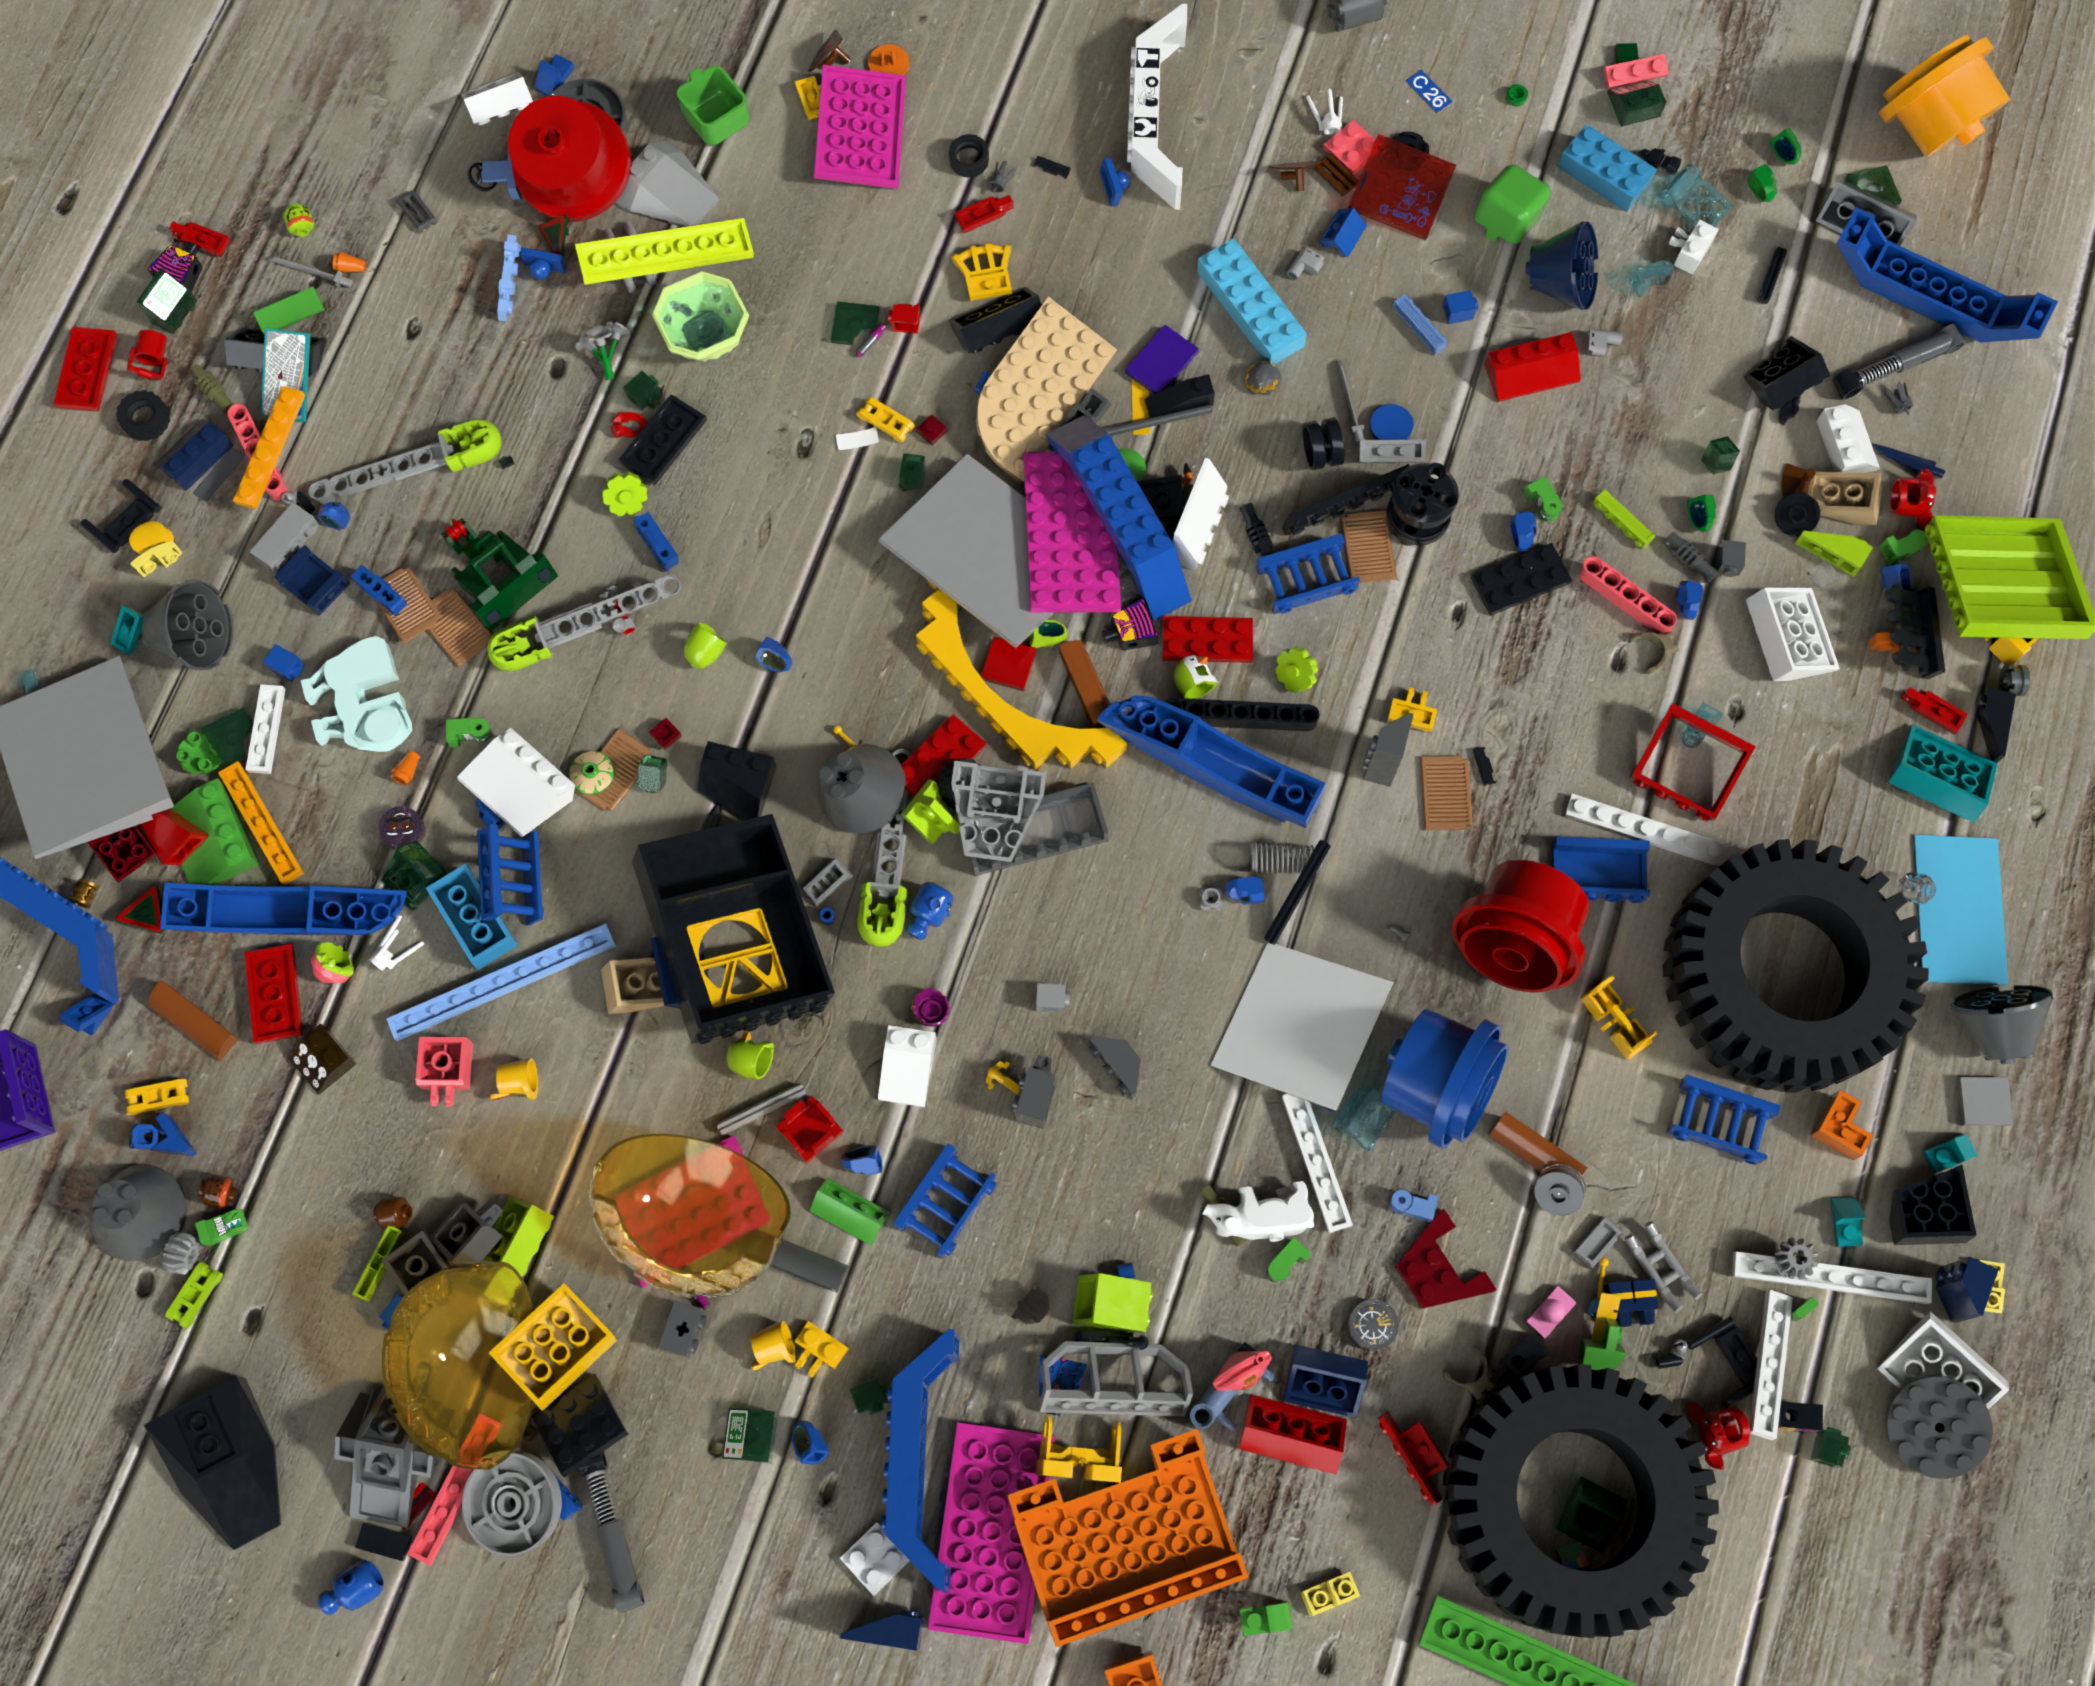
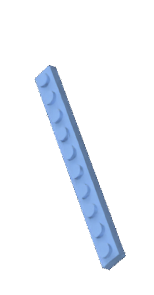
M603 924L386 1019L394 1040L399 1041L616 947L607 924Z

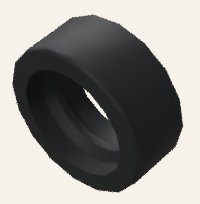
M972 134L961 135L956 138L949 149L951 168L955 173L963 177H975L983 173L989 163V150L986 142L979 136ZM973 148L980 151L982 156L977 162L967 164L959 161L957 154L963 149Z

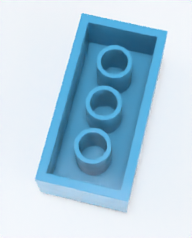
M1588 124L1583 127L1563 151L1558 164V168L1626 212L1629 211L1651 184L1657 170Z
M467 863L426 887V890L471 964L477 970H480L518 946L501 916L491 921L481 920L480 882Z

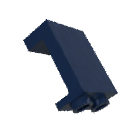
M306 545L298 549L288 563L281 566L274 576L284 589L318 616L350 585L342 573L328 566L314 555Z

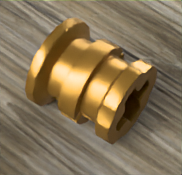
M80 878L78 880L79 886L74 888V895L69 896L68 900L78 906L91 908L89 902L94 899V892L98 891L100 887L91 881Z

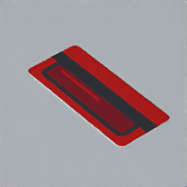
M421 1483L414 1492L408 1527L436 1497V1494L424 1483Z

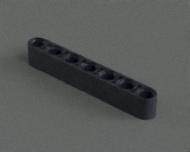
M1169 698L1165 700L1166 703L1187 712L1193 709L1198 710L1200 714L1197 716L1212 727L1312 731L1317 726L1320 715L1317 707L1310 704ZM1218 710L1222 712L1223 715L1220 717H1216L1212 714V712ZM1243 712L1246 716L1239 718L1235 713ZM1265 713L1268 715V718L1261 719L1257 714ZM1288 714L1291 719L1284 720L1280 715ZM1310 715L1314 720L1306 721L1303 716Z

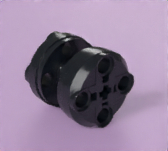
M1437 462L1412 465L1397 476L1392 497L1387 506L1386 520L1391 532L1403 545H1428L1439 540L1447 532L1451 516L1459 498L1458 486L1453 476L1442 464ZM1430 475H1436L1439 478L1435 479L1432 478ZM1411 530L1414 532V534L1410 535L1407 534L1405 531Z

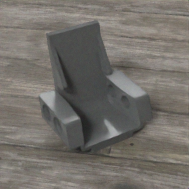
M383 1386L382 1390L373 1389L371 1394L360 1392L335 1436L334 1459L353 1463L349 1516L407 1528L410 1522V1511L417 1477L432 1478L452 1437L455 1411L444 1409L442 1402L431 1400V1395Z

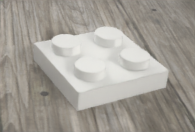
M878 1522L840 1557L873 1596L910 1562L889 1540Z

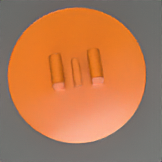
M881 45L875 48L869 55V71L905 75L909 68V57L905 50L897 45Z

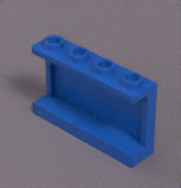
M1556 836L1552 842V867L1573 879L1583 889L1589 901L1603 898L1608 902H1618L1620 899L1629 900L1631 903H1642L1650 896V890H1647L1646 856L1650 850V841Z

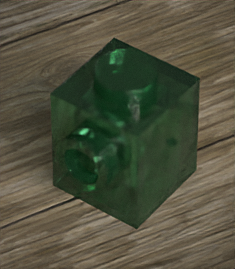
M644 371L637 374L623 387L627 398L641 411L649 404H653L660 395L659 382L653 375L650 374L648 376Z
M1728 436L1711 440L1701 461L1713 475L1730 471L1740 450Z
M903 453L899 475L901 487L907 490L922 489L926 470L925 456Z
M650 755L643 757L638 768L637 789L645 790L648 793L661 792L666 784V758Z
M878 1378L850 1389L860 1415L868 1411L870 1415L876 1414L884 1410L883 1405L888 1404L886 1399L888 1397V1388L886 1383H880Z
M1827 1427L1826 1430L1816 1434L1810 1460L1833 1468L1843 1467L1844 1459L1846 1460L1850 1453L1849 1437L1841 1435L1842 1431Z

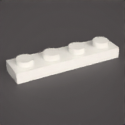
M260 684L245 769L248 773L271 774L285 695V688L283 686Z

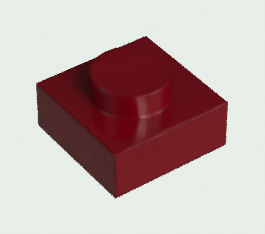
M931 414L916 430L919 435L933 446L947 432V427Z
M667 718L649 731L650 735L664 750L682 737L678 729Z

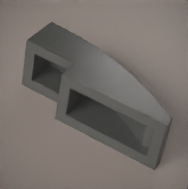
M1092 388L1082 402L1074 406L1059 427L1083 415L1097 423L1112 404Z

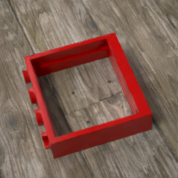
M1672 703L1668 707L1630 778L1634 780L1633 784L1642 789L1649 787L1654 790V795L1663 800H1666L1668 797L1675 801L1674 805L1684 811H1687L1689 808L1696 812L1695 816L1705 822H1708V820L1713 821L1717 818L1756 746ZM1672 717L1742 753L1711 810L1641 774Z

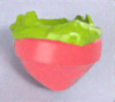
M320 942L317 944L311 956L314 976L323 984L346 982L354 972L349 952H343L342 946H337L333 943Z

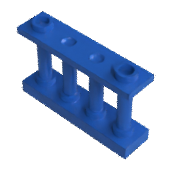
M1342 533L1257 559L1256 569L1258 574L1265 573L1269 576L1277 597V601L1273 603V614L1279 612L1285 614L1293 608L1342 593L1348 595L1356 591L1360 582L1359 576L1349 579L1339 553L1343 549L1345 542ZM1328 554L1332 557L1341 582L1328 585L1319 562L1321 556ZM1304 561L1311 563L1320 588L1307 591L1298 568L1299 563ZM1284 567L1290 569L1299 593L1287 598L1277 574V570Z
M488 824L477 830L481 920L491 921L501 916L502 912L526 915V925L528 926L543 920L544 909L541 895L538 831H532L521 837V839L499 836L498 825ZM499 845L521 848L522 861L500 858ZM500 868L523 870L524 883L501 880ZM501 890L523 892L525 905L503 903Z
M1686 1075L1681 1079L1679 1088L1685 1090L1687 1096L1679 1125H1671L1667 1129V1133L1673 1134V1138L1680 1141L1691 1140L1741 1157L1748 1164L1757 1165L1767 1160L1768 1155L1758 1152L1766 1120L1778 1115L1781 1105L1690 1075ZM1699 1095L1707 1097L1708 1101H1710L1702 1133L1688 1129L1696 1097H1699ZM1723 1103L1731 1105L1733 1109L1725 1141L1711 1136L1719 1105ZM1746 1111L1755 1113L1757 1117L1749 1149L1735 1144L1742 1114Z
M947 1143L893 1223L894 1227L903 1232L905 1228H912L939 1246L940 1250L937 1254L942 1259L945 1254L950 1256L957 1245L954 1242L984 1196L986 1194L990 1196L997 1186L994 1173H991L987 1179L957 1160L955 1155L957 1153L956 1148ZM946 1167L949 1169L952 1167L981 1187L974 1199L944 1180L942 1173ZM933 1187L935 1189L940 1188L968 1207L961 1219H958L930 1200L928 1194ZM919 1207L922 1209L926 1208L954 1227L947 1239H944L916 1220L915 1213Z

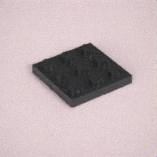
M593 1374L554 1400L543 1411L539 1410L531 1416L563 1477H566L629 1435L596 1374Z

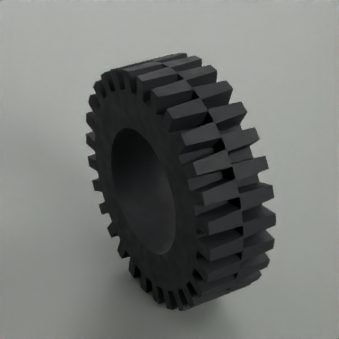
M1789 839L1777 840L1766 849L1763 843L1750 847L1742 855L1738 852L1728 858L1722 865L1711 872L1688 894L1681 903L1684 906L1674 915L1670 926L1675 928V930L1665 939L1663 949L1664 951L1672 952L1671 957L1662 965L1663 977H1674L1675 980L1666 990L1668 1002L1681 1000L1684 1008L1675 1016L1677 1023L1680 1027H1683L1692 1022L1698 1032L1689 1041L1697 1050L1710 1045L1715 1050V1053L1709 1059V1062L1717 1068L1729 1063L1735 1065L1736 1067L1732 1074L1733 1078L1744 1082L1756 1076L1759 1077L1757 1088L1771 1090L1784 1084V1092L1797 1093L1810 1087L1811 1091L1821 1090L1834 1083L1839 1084L1879 1063L1885 1055L1896 1050L1903 1042L1899 1037L1913 1029L1917 1019L1910 1014L1924 1005L1926 997L1925 994L1917 992L1915 989L1928 981L1929 968L1914 966L1915 962L1927 954L1925 941L1909 943L1908 936L1916 931L1920 924L1916 915L1903 920L1899 919L1896 912L1908 901L1901 892L1886 899L1879 890L1890 879L1882 872L1865 879L1861 876V873L1868 861L1858 855L1842 864L1839 861L1843 848L1830 845L1817 854L1816 841L1804 839L1793 848H1791ZM1767 913L1795 915L1813 923L1831 939L1843 962L1845 988L1840 1005L1830 1019L1821 1021L1792 1019L1771 1009L1755 994L1746 979L1741 962L1742 937L1751 918Z
M1583 1364L1563 1368L1560 1365L1533 1372L1497 1389L1495 1394L1484 1399L1476 1407V1413L1466 1419L1459 1429L1462 1435L1459 1441L1451 1445L1448 1457L1452 1458L1451 1467L1444 1472L1442 1485L1448 1486V1499L1442 1502L1443 1514L1450 1516L1452 1529L1447 1531L1451 1544L1458 1546L1463 1557L1458 1561L1464 1571L1475 1576L1478 1581L1475 1586L1484 1596L1495 1599L1499 1603L1497 1607L1507 1615L1516 1616L1522 1619L1523 1623L1528 1626L1547 1630L1554 1634L1583 1638L1615 1637L1624 1635L1623 1631L1641 1630L1652 1625L1650 1622L1651 1618L1667 1616L1676 1608L1672 1602L1678 1597L1688 1596L1695 1588V1585L1689 1580L1694 1573L1705 1571L1709 1559L1701 1555L1704 1546L1715 1544L1717 1530L1708 1528V1518L1719 1513V1500L1708 1499L1707 1486L1716 1483L1713 1470L1702 1469L1698 1457L1707 1453L1702 1442L1690 1441L1685 1433L1692 1425L1684 1415H1671L1667 1408L1672 1402L1664 1395L1648 1394L1644 1391L1647 1386L1646 1383L1637 1378L1624 1380L1619 1377L1620 1371L1614 1369L1592 1370L1591 1365ZM1558 1432L1584 1434L1607 1445L1626 1465L1636 1488L1638 1512L1636 1524L1629 1541L1612 1560L1590 1570L1580 1571L1571 1569L1546 1556L1527 1534L1519 1515L1517 1485L1521 1469L1533 1449L1544 1439Z

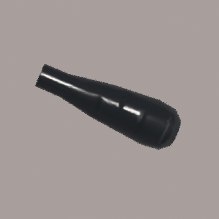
M1079 1329L1075 1332V1342L1109 1343V1338L1129 1339V1337H1134L1133 1332Z

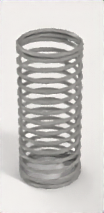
M1252 843L1250 870L1251 872H1257L1260 848V872H1263L1265 849V872H1268L1269 850H1271V873H1273L1274 852L1276 848V873H1278L1281 848V873L1284 872L1286 849V873H1289L1291 850V872L1293 874L1295 851L1297 849V874H1299L1301 848L1303 870L1306 848L1309 859L1311 849L1312 852L1314 851V846L1311 845L1309 848L1308 845L1303 847L1301 844L1298 847L1296 844L1293 849L1292 844L1288 848L1287 844L1283 847L1282 844L1277 846L1275 843L1272 848L1270 843L1267 848L1266 843L1263 844V847L1261 843L1258 846L1256 843ZM1322 863L1319 869L1317 870L1316 875L1321 874Z

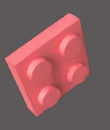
M1352 120L1323 145V150L1333 155L1353 175L1377 156L1383 148L1355 120Z

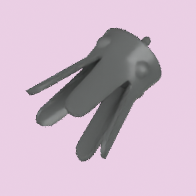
M998 161L996 162L994 176L989 182L993 192H1003L1007 182L1016 172V168H1013L1003 178L1007 161H1003L997 174Z
M1900 382L1897 384L1898 389L1895 390V395L1889 389L1885 390L1886 394L1884 395L1895 406L1897 413L1906 412L1909 415L1908 410L1914 404L1911 397L1908 396L1906 383H1904V388Z

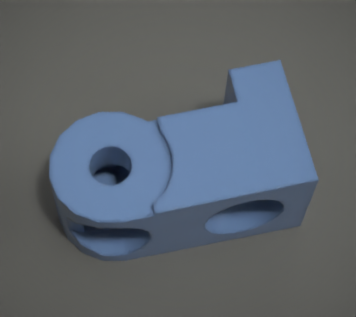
M1398 1190L1390 1199V1207L1398 1214L1431 1223L1439 1196L1429 1194L1426 1199L1411 1196L1406 1190Z

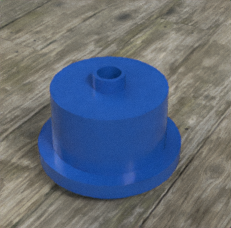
M1424 1009L1412 1024L1405 1038H1398L1389 1053L1387 1064L1391 1065L1384 1085L1382 1103L1430 1127L1428 1142L1441 1149L1447 1148L1453 1139L1464 1143L1483 1115L1506 1062L1509 1046L1499 1041L1501 1026L1485 1019L1475 1030L1432 1010Z

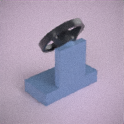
M509 151L508 161L478 162L469 168L468 179L476 189L484 192L491 191L497 182L507 181V189L512 200H521V193L513 176ZM474 167L478 170L476 175L477 182L473 180L471 175L472 168ZM493 182V186L485 188L480 186L479 183Z

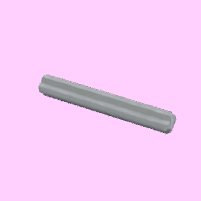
M798 1083L718 1122L717 1128L721 1135H725L805 1096L806 1091L803 1085Z

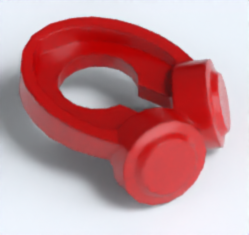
M620 411L612 418L611 431L615 438H620L621 436L636 438L647 425V422L640 414L634 412L623 413ZM634 420L638 422L640 428L637 431H632L628 427L622 426L621 422L628 423Z

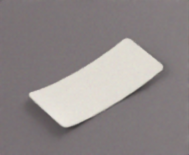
M876 427L836 435L839 450L859 448L879 442Z

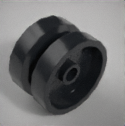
M1336 417L1323 419L1321 426L1317 421L1303 423V446L1309 468L1311 470L1322 469L1325 467L1326 462L1330 467L1343 465L1345 458L1344 442Z

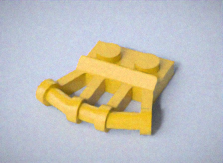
M990 242L978 247L971 245L969 249L960 254L955 253L951 256L954 265L959 268L965 277L970 301L1012 294L1007 270L1011 255V245L1000 246L990 244ZM993 253L1003 255L1001 266L995 267ZM986 254L989 268L981 270L978 255ZM972 257L975 271L971 272L963 262Z

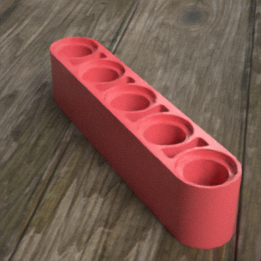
M234 404L228 410V417L249 460H251L261 437V432L247 408L242 404ZM276 465L265 491L271 499L280 501L282 500V494L288 492V487Z
M1591 556L1585 559L1579 571V577L1584 583L1653 633L1662 632L1665 634L1671 632L1677 622L1676 614L1600 558ZM1587 568H1592L1595 572H1590ZM1605 581L1612 582L1613 586L1608 585ZM1623 594L1630 595L1632 599L1626 598ZM1642 607L1648 608L1650 612H1645ZM1660 620L1666 621L1668 626L1663 625Z

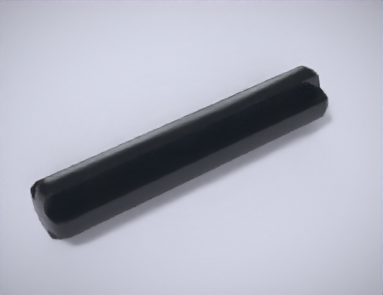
M1777 247L1774 251L1757 298L1759 303L1768 304L1787 254L1785 248Z

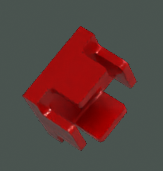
M813 1095L805 1102L802 1100L797 1102L783 1115L785 1119L776 1126L806 1163H809L844 1132Z

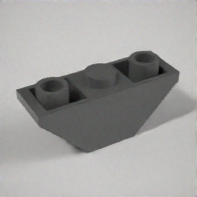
M1097 1036L1089 1038L1090 1047L1088 1049L1096 1059L1100 1058L1105 1065L1102 1067L1110 1078L1113 1076L1119 1082L1117 1087L1124 1096L1129 1095L1131 1099L1135 1098L1141 1061L1136 1052L1126 1040Z

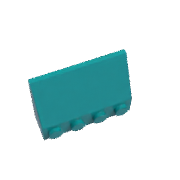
M1912 724L1893 765L1888 783L1975 823L1989 803L1998 764Z

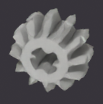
M176 1232L174 1236H170L169 1242L165 1244V1249L162 1252L161 1263H163V1269H166L168 1272L184 1275L191 1271L194 1263H197V1257L200 1255L199 1249L201 1244L199 1243V1238L184 1232Z
M1793 1237L1789 1238L1787 1243L1781 1242L1779 1244L1781 1250H1776L1774 1254L1781 1258L1775 1261L1776 1265L1782 1264L1783 1266L1780 1270L1781 1274L1788 1272L1789 1279H1794L1797 1276L1799 1280L1805 1279V1275L1810 1276L1814 1273L1811 1267H1817L1818 1263L1812 1260V1258L1817 1257L1818 1253H1811L1810 1250L1813 1244L1810 1243L1805 1246L1803 1238L1798 1239L1796 1242Z

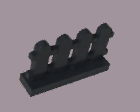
M1899 584L1892 585V588L1885 591V597L1889 602L1894 603V609L1887 613L1889 621L1897 626V630L1890 633L1891 641L1899 645V651L1895 652L1892 656L1894 663L1901 666L1902 670L1905 671L1910 668L1919 669V674L1924 679H1931L1944 673L1945 664L1935 588L1926 587L1918 591L1917 588L1905 590L1901 589ZM1903 605L1911 606V611L1903 610ZM1905 626L1914 627V632L1906 631ZM1908 647L1916 648L1917 653L1908 652Z

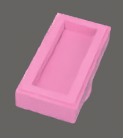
M1557 1286L1525 1323L1541 1338L1545 1339L1577 1302Z

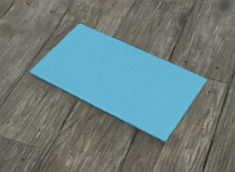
M1915 835L1916 873L1925 874L1926 876L1925 878L1916 876L1920 942L1925 941L1927 954L1921 958V967L1929 968L1928 981L1926 982L2008 985L1998 839Z

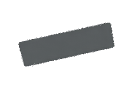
M231 448L194 491V494L207 502L245 455Z

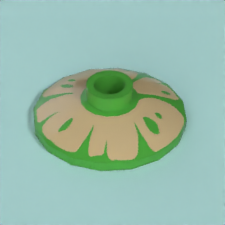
M585 752L576 757L570 765L569 778L575 784V789L579 792L589 795L598 794L607 789L612 783L615 773L614 766L608 756L601 752ZM589 767L594 768L592 773H587L586 770Z

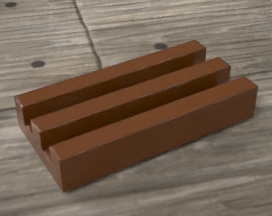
M1331 154L1327 155L1326 159L1321 160L1322 164L1315 165L1314 170L1342 197L1359 183V180ZM1324 167L1333 174V177L1324 169ZM1337 181H1340L1346 188H1344Z

